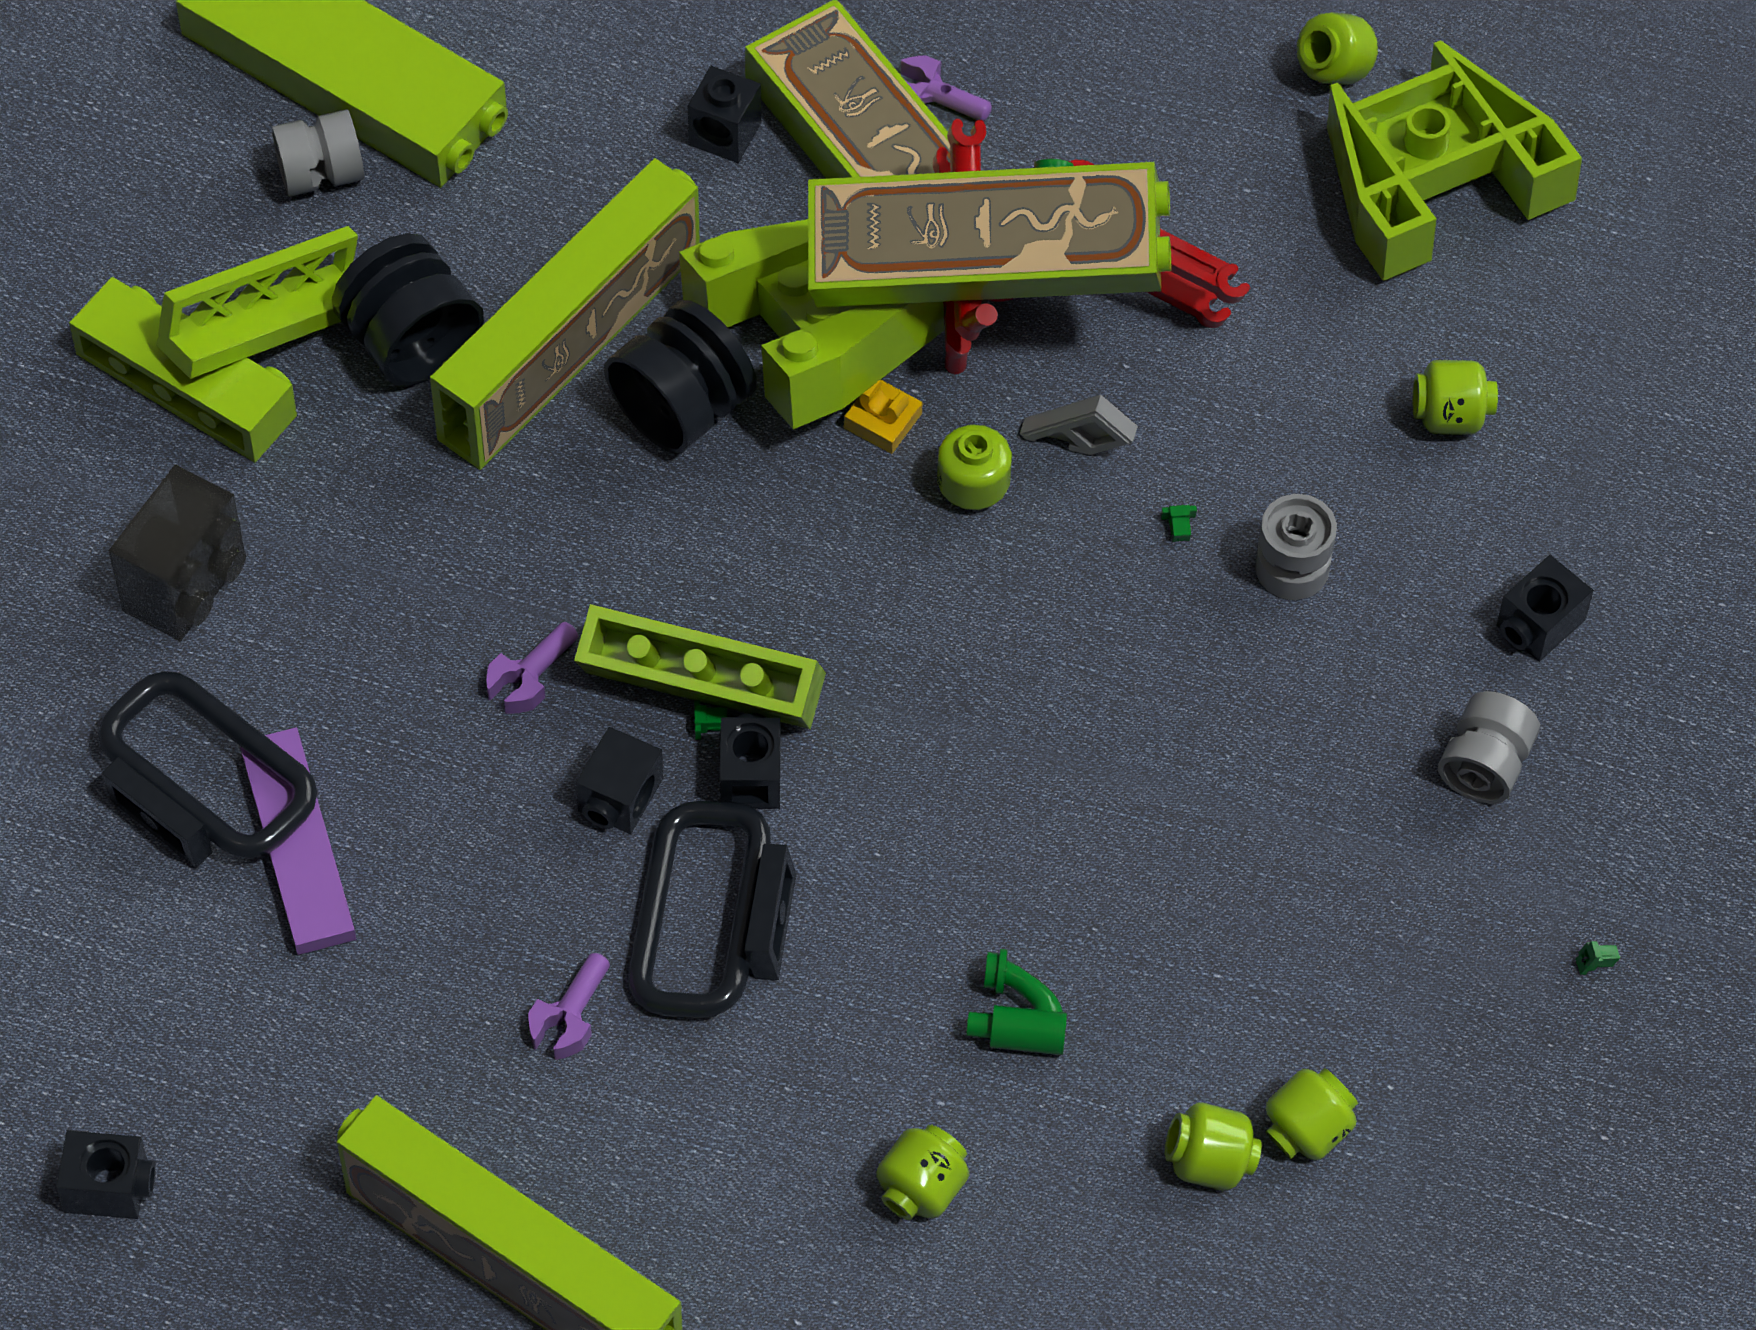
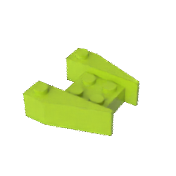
M1441 40L1433 44L1430 72L1352 103L1338 82L1330 85L1327 131L1355 242L1383 281L1432 261L1437 219L1423 201L1493 172L1527 220L1576 200L1582 157L1555 121Z
M808 219L727 232L679 251L683 300H691L707 308L727 327L761 315L780 337L761 345L765 398L792 429L844 409L945 330L943 302L816 307L808 290Z

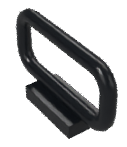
M162 671L146 676L134 684L111 706L101 720L98 733L101 750L112 762L101 774L111 802L196 869L213 853L210 845L211 841L220 849L235 857L252 859L268 855L281 846L307 820L315 808L318 791L314 777L304 765L196 681L179 672ZM173 695L287 782L293 789V798L264 829L251 835L242 834L127 745L122 737L126 725L156 697Z
M702 800L685 802L671 809L658 824L654 834L629 968V990L635 1001L648 1012L674 1017H713L731 1009L742 997L747 984L749 969H752L755 979L779 980L797 873L787 845L771 844L770 827L766 819L750 805L737 802ZM696 824L740 827L747 834V846L724 977L721 984L716 990L703 994L666 992L657 989L652 982L676 845L680 833L685 828Z

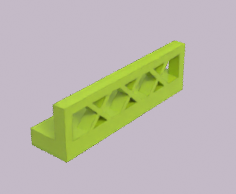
M349 226L164 292L156 346L191 379L342 322L333 311L332 295L337 281L354 261L358 235ZM335 252L333 264L315 270L328 254ZM293 268L281 283L271 286L283 271ZM248 284L235 300L225 303L238 287ZM202 301L189 317L181 320L182 308Z

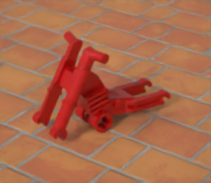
M954 119L947 134L950 144V162L947 160V149L939 147L932 161L935 173L981 171V144L986 136L984 121L977 120L971 129V136H966L962 131L964 125L962 120ZM1086 160L1069 161L1074 166L1094 165ZM1160 228V237H1170L1171 271L1161 272V291L1147 293L1195 316L1198 322L1205 327L1216 328L1221 326L1231 315V310L1225 307L1219 312H1214L1209 308V305H1213L1217 298L1225 303H1237L1248 293L1250 285L1242 283L1238 287L1230 286L1228 280H1232L1238 271L1236 264H1229ZM1006 298V299H987V300L996 301V302H1003V301H1009V300L1014 299V298ZM981 300L943 301L945 314V368L951 374H960L966 369L971 341L978 338L981 330L994 324L997 320V310L995 307L988 303L981 304Z

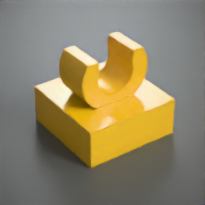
M879 380L860 395L844 416V429L893 454L922 415L923 402L887 382Z

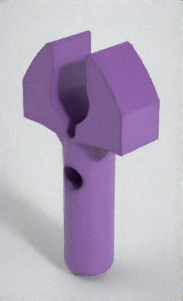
M914 56L901 60V75L920 81V83L916 84L906 82L924 103L936 102L976 120L985 121L989 117L992 108L989 101L942 82L940 78L941 61L929 56Z
M567 622L560 623L521 660H510L500 653L488 666L486 680L488 699H493L504 685L517 683L522 680L521 686L504 700L505 713H521L537 707L545 699V688L539 683V676L577 640L578 633L576 629Z
M598 953L589 954L561 1001L547 1004L539 999L536 1000L528 1013L530 1038L535 1050L543 1040L545 1032L550 1027L560 1025L562 1021H565L566 1032L560 1036L553 1048L554 1059H563L584 1049L592 1034L591 1025L582 1021L581 1013L610 967L606 957Z

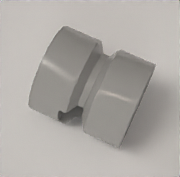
M348 109L317 116L313 126H308L302 120L271 126L278 165L288 197L317 191L324 180H328L334 186H339L365 179L358 139Z
M1286 495L1272 502L1263 514L1255 572L1259 583L1269 593L1281 599L1300 600L1309 598L1322 590L1328 580L1336 539L1337 522L1332 510L1323 501L1310 495Z
M1490 691L1475 693L1469 699L1458 722L1457 733L1459 736L1450 738L1438 763V772L1442 780L1452 790L1471 800L1487 804L1504 802L1509 798L1520 775L1522 762L1528 758L1540 732L1541 724L1537 716L1525 704L1505 694Z

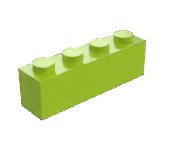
M111 277L69 322L76 355L256 463L297 417L293 387L290 380L278 369L271 366L264 368L249 358H244L190 379L156 346L162 306L157 304L155 299L139 286L129 287L116 278ZM184 313L181 314V320L189 317Z
M591 604L574 659L588 674L691 700H700L703 703L727 707V709L743 713H757L766 718H781L783 723L811 729L826 672L817 660Z

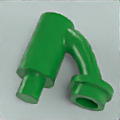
M1000 948V953L988 952L984 988L996 989V994L1003 995L1005 984L1023 996L1034 1009L994 1005L993 1014L969 1012L966 1036L990 1038V1048L1063 1055L1067 1013L1063 1012L1057 997L1036 977L1020 966L1008 961V949Z

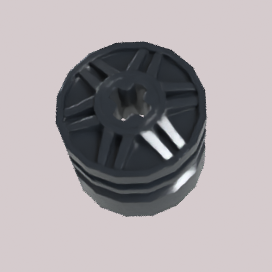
M405 233L393 236L367 249L349 265L337 281L332 295L334 313L348 326L352 336L365 345V352L385 378L394 385L412 386L429 381L430 376L484 324V314L481 305L465 285L454 275H451L450 267L438 255L432 244L419 234Z
M679 300L667 310L663 317H658L647 328V336L636 335L604 363L606 382L623 413L651 442L670 453L682 454L712 428L714 417L725 418L736 407V404L744 402L757 389V378L751 360L738 339L707 308L691 300Z

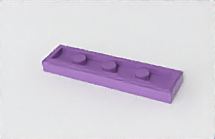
M297 727L265 735L309 771ZM240 747L261 826L264 829L290 803L294 794L293 789L287 782ZM316 798L315 808L307 820L281 846L269 853L297 955L356 940L355 929L318 799Z

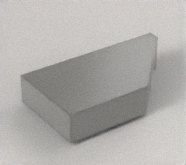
M1097 395L1026 417L1020 435L1024 439L1033 442L1046 436L1070 442V451L1092 455L1133 443L1138 426L1102 395Z

